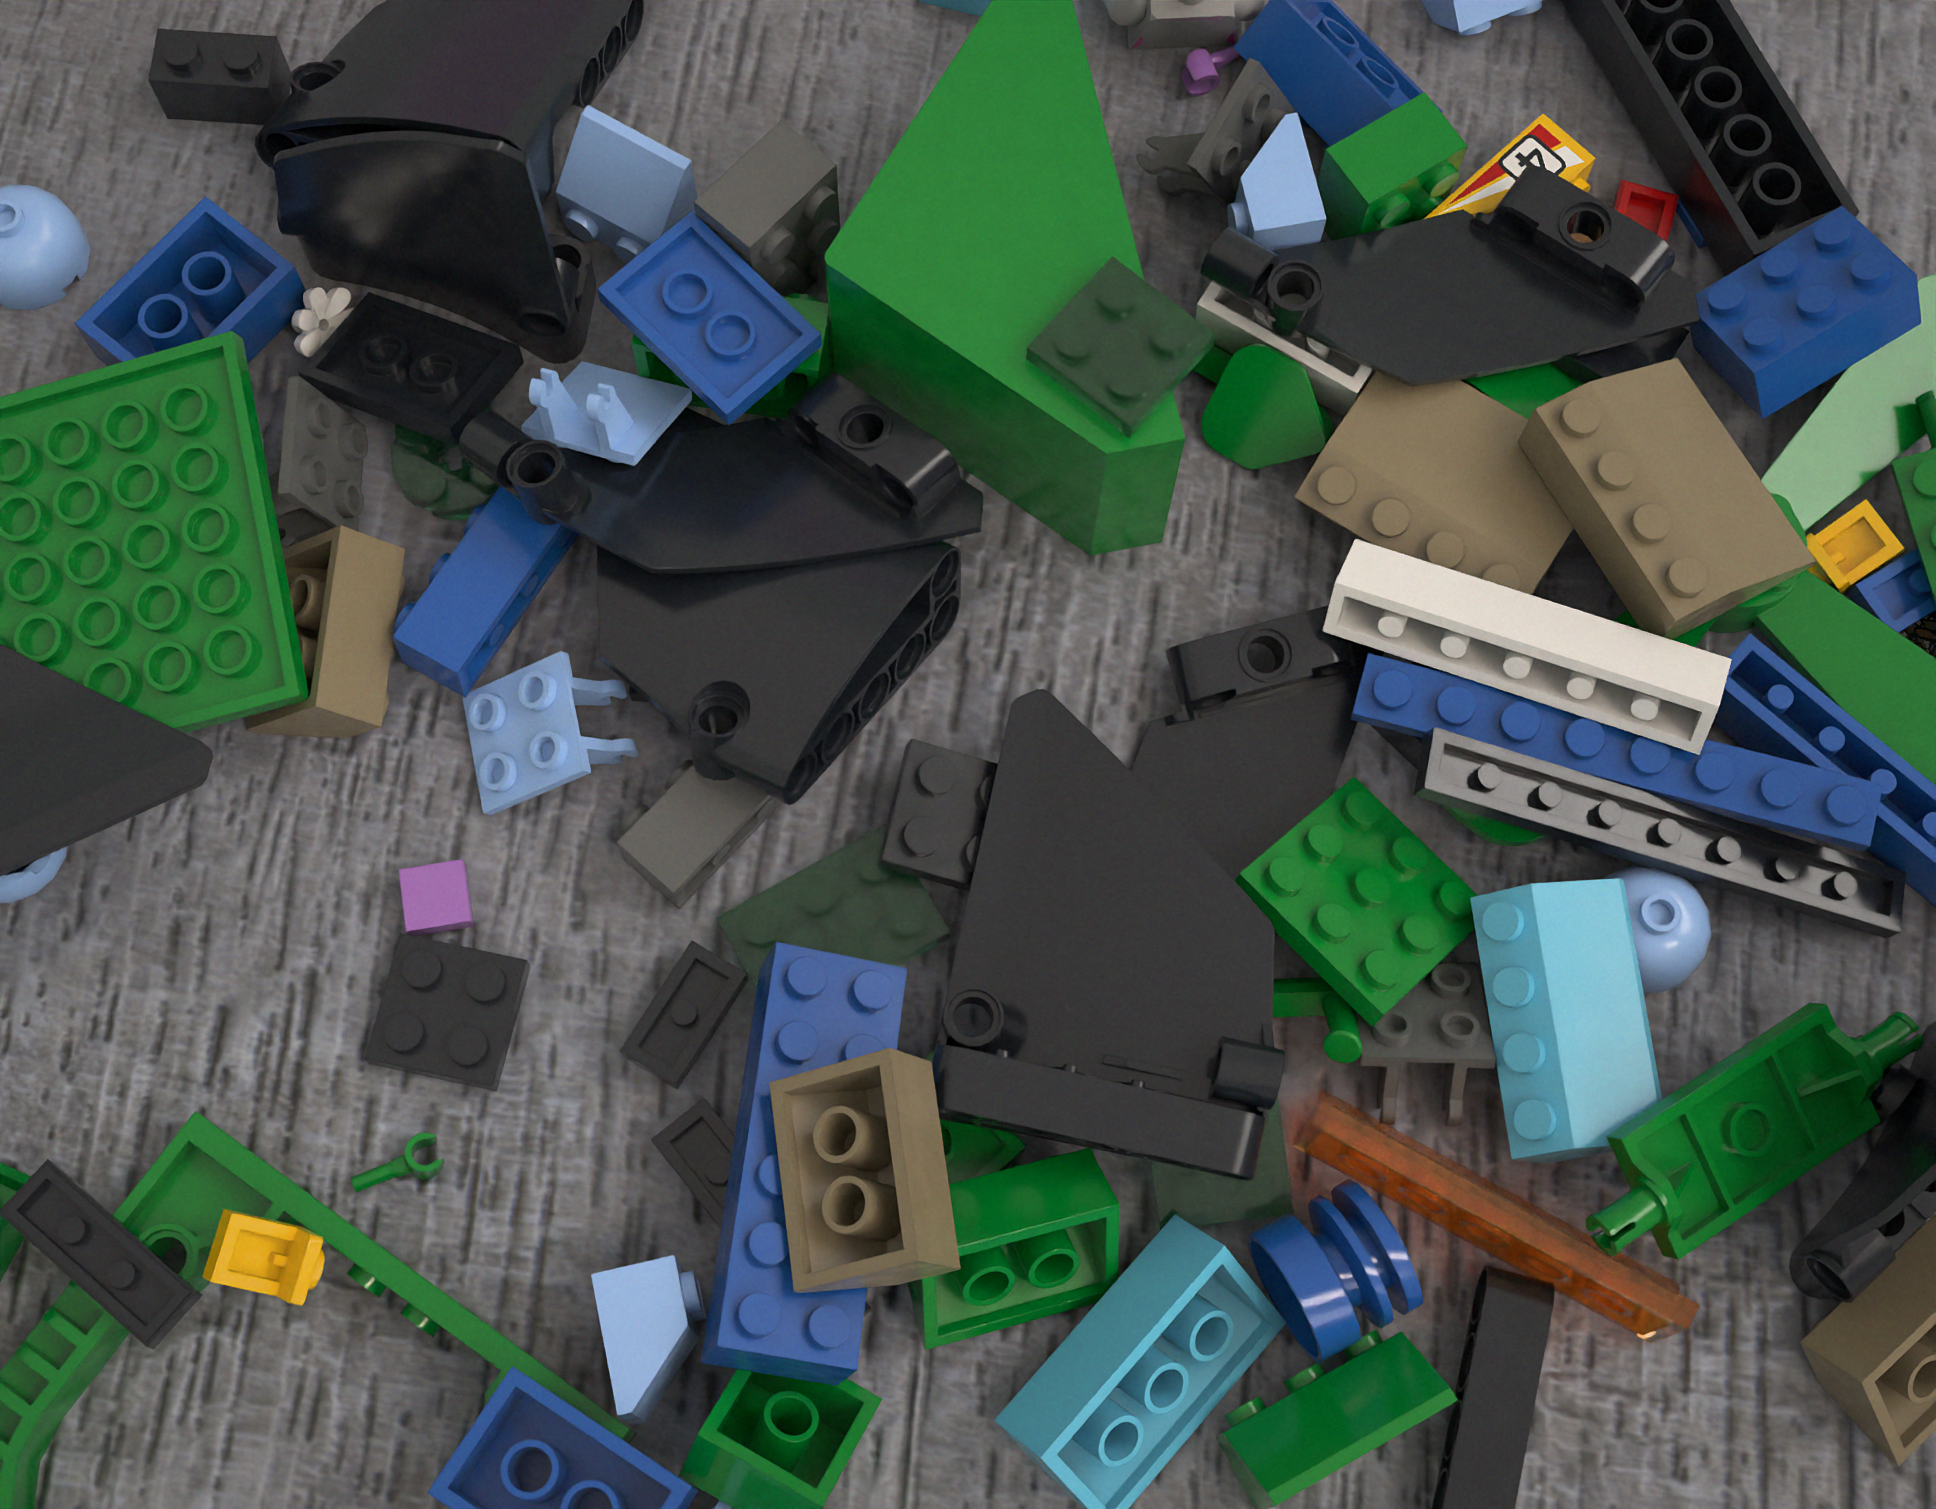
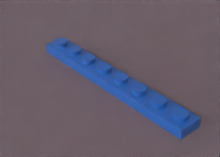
M1368 653L1350 719L1423 738V735L1433 727L1440 728L1715 814L1862 852L1871 845L1883 784L1708 739L1705 740L1700 755L1460 676Z

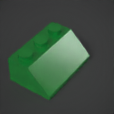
M1091 1148L1054 1155L1047 1159L997 1172H989L982 1176L949 1184L961 1269L907 1283L921 1341L925 1350L1097 1303L1118 1279L1119 1202Z
M1376 1329L1361 1337L1357 1343L1344 1349L1343 1352L1348 1362L1325 1374L1321 1365L1316 1363L1284 1381L1283 1383L1290 1395L1266 1408L1263 1400L1258 1396L1226 1414L1224 1417L1230 1429L1218 1435L1216 1439L1254 1508L1268 1509L1275 1507L1458 1401L1451 1387L1402 1331L1384 1341Z

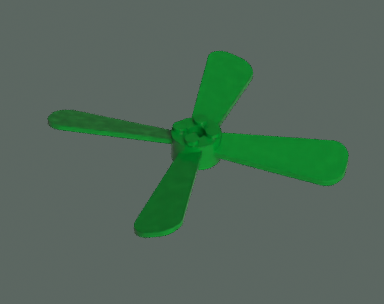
M1936 274L1925 276L1917 281L1921 324L1848 367L1760 479L1806 547L1805 532L1891 465L1892 460L1901 457L1927 436L1915 399L1930 390H1933L1936 399ZM1551 362L1461 380L1528 420L1535 408L1584 384ZM1804 570L1673 639L1674 641L1695 647L1707 631L1737 633L1757 626L1805 679L1936 785V658L1809 571ZM1628 609L1613 620L1614 622L1641 630ZM1443 805L1453 818L1473 833L1497 845L1524 846L1546 837V835Z

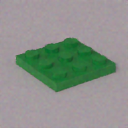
M1352 777L1240 872L1234 880L1270 919L1275 932L1372 1027L1475 930L1470 898L1478 895L1355 777Z

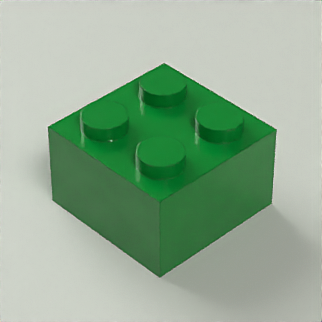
M1425 92L1325 150L1317 179V186L1327 218L1324 231L1331 240L1422 220L1449 197L1453 185L1460 176L1458 171L1468 145Z
M737 1369L698 1432L679 1473V1477L734 1509H822L882 1398L847 1378L838 1386Z

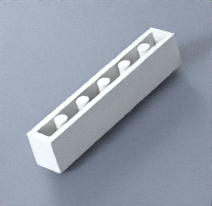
M1358 539L1354 540L1335 581L1322 630L1323 632L1698 755H1700L1720 706L1732 660Z

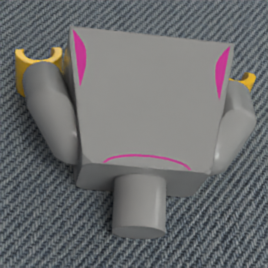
M1102 0L1111 20L1118 25L1127 26L1128 50L1230 46L1238 42L1236 19L1251 21L1256 19L1264 8V0Z

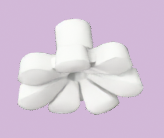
M320 287L310 288L304 292L303 302L306 309L295 311L291 320L293 329L300 333L294 342L297 352L307 357L313 356L352 312L354 308H345L351 299V294L346 288H332L327 294Z

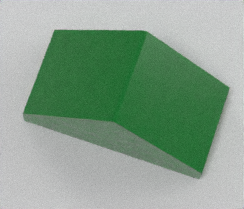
M992 0L825 253L833 372L843 376L932 435L946 447L957 465L1088 555L1092 556L1161 543L1185 436L1073 1Z

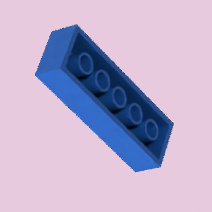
M780 942L775 943L761 965L701 1363L838 1386L857 1371L867 1287L808 1293L794 1292L769 1082L886 1048L897 1050L907 968Z

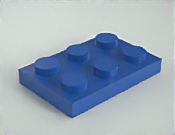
M692 211L597 289L600 301L728 426L822 346L821 333Z

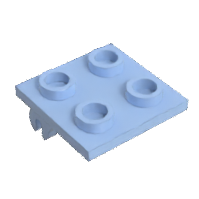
M581 361L562 383L556 371L542 368L540 371L541 380L532 378L529 386V400L532 405L537 406V409L521 425V429L531 438L547 440L556 444L559 448H569L606 458L611 462L635 466L692 400V390Z
M560 651L469 692L466 698L462 696L483 813L493 815L590 774V764L623 763L622 755L637 757L639 753L634 739L607 740L580 736L575 706L610 705V696L620 699L626 698L625 683L621 680L595 681L575 678L572 675L569 654Z

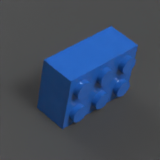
M205 196L74 324L95 356L107 366L229 331H234L243 338L247 363H249L292 320L294 312L305 307L303 294L306 289L293 264Z
M1840 206L1697 293L1699 321L1697 324L1689 327L1694 349L1763 420L1921 324L1917 274L1847 209Z
M512 1366L427 1493L450 1509H687L699 1490Z

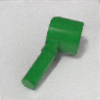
M428 1132L418 1133L413 1136L406 1144L404 1155L351 1177L354 1190L360 1192L407 1174H412L414 1177L422 1180L434 1178L443 1169L444 1159L436 1160L429 1165H420L413 1160V1155L420 1148L435 1144L437 1137Z

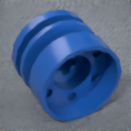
M1347 1179L1332 1189L1333 1204L1329 1199L1321 1195L1310 1200L1308 1210L1315 1234L1312 1235L1296 1217L1286 1213L1250 1233L1247 1237L1252 1261L1272 1303L1287 1322L1285 1325L1297 1343L1318 1364L1361 1339L1354 1307H1357L1372 1324L1381 1329L1394 1320L1392 1308L1402 1315H1406L1423 1304L1422 1289L1400 1235L1373 1198L1357 1182L1351 1179Z

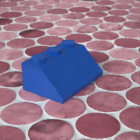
M1270 0L1233 47L1246 61L1252 58L1261 63L1295 109L1294 113H1298L1300 124L1306 128L1312 127L1325 141L1322 145L1324 151L1423 93L1332 0Z

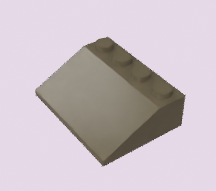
M1678 358L1587 382L1535 408L1517 441L1642 631L1673 640L1801 573L1816 563L1806 545Z
M1376 371L1323 448L1294 496L1301 505L1364 542L1530 595L1534 593L1574 529L1517 442L1529 420L1461 380L1410 387Z

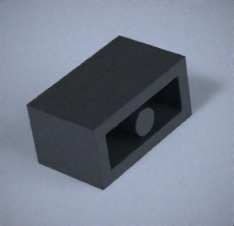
M158 28L148 81L167 119L265 125L289 97L291 71L277 36Z

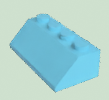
M1615 878L1531 883L1471 897L1511 1159L1546 1164L1613 1152L1606 1136L1662 1100L1624 880Z
M1174 1214L994 1421L1036 1465L1084 1509H1129L1287 1322L1225 1245Z

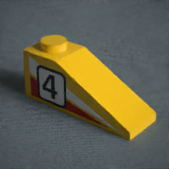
M1541 114L1424 219L1461 209L1473 216L1478 212L1490 215L1526 166L1531 165L1541 166L1588 193L1591 185L1586 181L1596 158L1545 114Z

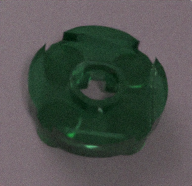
M490 405L486 408L484 412L492 411ZM396 425V438L391 448V465L396 481L407 500L415 506L417 504L423 509L432 511L433 516L445 520L468 519L477 506L480 504L486 506L499 488L497 483L464 458L461 461L462 468L458 470H451L447 462L438 463L440 457L446 453V450L459 447V443L454 446L401 425Z

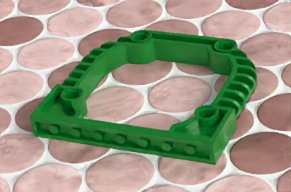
M196 1111L113 1214L161 1258L171 1247L183 1244L187 1257L186 1263L179 1274L199 1292L210 1283L202 1275L223 1209L293 1225L300 1222L313 1233L323 1237L325 1242L354 1262L346 1273L353 1280L379 1298L388 1287L406 1300L408 1303L400 1312L406 1319L432 1337H434L440 1327H443L500 1369L501 1372L484 1394L486 1404L513 1366L630 1444L637 1434ZM72 1279L63 1293L47 1309L40 1322L25 1341L21 1342L14 1351L13 1356L0 1371V1509H35L40 1461L61 1421L130 1333Z

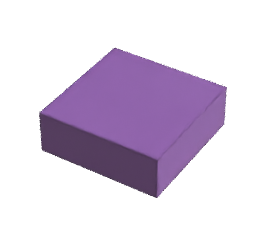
M463 859L399 870L405 929L408 935L420 936L474 927L467 864Z

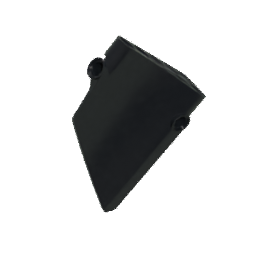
M1936 1021L1928 1025L1923 1032V1046L1916 1051L1909 1071L1917 1076L1913 1088L1889 1117L1869 1156L1849 1186L1791 1254L1789 1263L1791 1279L1797 1288L1809 1297L1817 1299L1836 1297L1843 1302L1852 1303L1896 1259L1895 1251L1936 1212ZM1931 1184L1929 1192L1924 1191ZM1886 1224L1885 1234L1882 1235L1877 1228Z

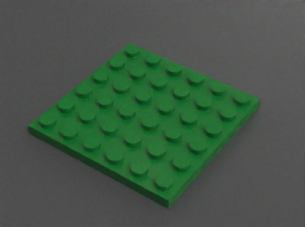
M234 331L0 397V644L183 733L307 700L309 697L244 341Z

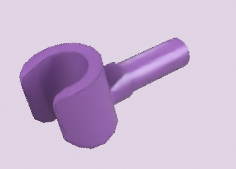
M1236 43L1211 54L1205 49H1196L1190 53L1186 61L1187 67L1181 73V78L1189 95L1194 97L1201 96L1218 86L1220 77L1217 70L1222 68L1223 65L1241 57L1233 48Z

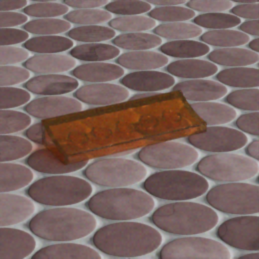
M1323 1089L1293 1144V1147L1522 1273L1554 1283L1555 1291L1650 1343L1688 1330L1700 1306L1698 1303L1681 1295L1679 1284L1621 1252L1615 1256L1604 1253L1587 1233L1391 1126L1379 1124L1378 1119Z

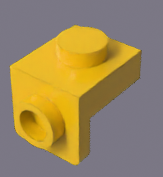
M1865 499L1816 535L1812 533L1806 535L1807 548L1816 560V563L1806 570L1828 585L1833 583L1839 593L1843 595L1856 584L1905 552V548L1868 500Z
M223 1209L202 1277L212 1283L277 1296L287 1303L302 1306L308 1290H312L317 1285L323 1271L324 1252L321 1249L323 1237L301 1226Z

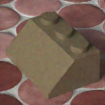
M340 525L282 549L309 697L303 702L247 716V731L257 734L346 739L382 727V720L389 706L387 682L390 659L396 649L392 638L394 635L393 628L396 621L398 600L402 595L405 578L402 573L405 549Z
M886 1048L769 1082L794 1292L808 1293L899 1285L961 1269L931 1061L892 1048Z
M1936 1214L1904 1242L1895 1252L1896 1259L1852 1303L1842 1302L1828 1316L1821 1318L1813 1326L1811 1332L1800 1342L1819 1384L1881 1452L1898 1466L1936 1430Z

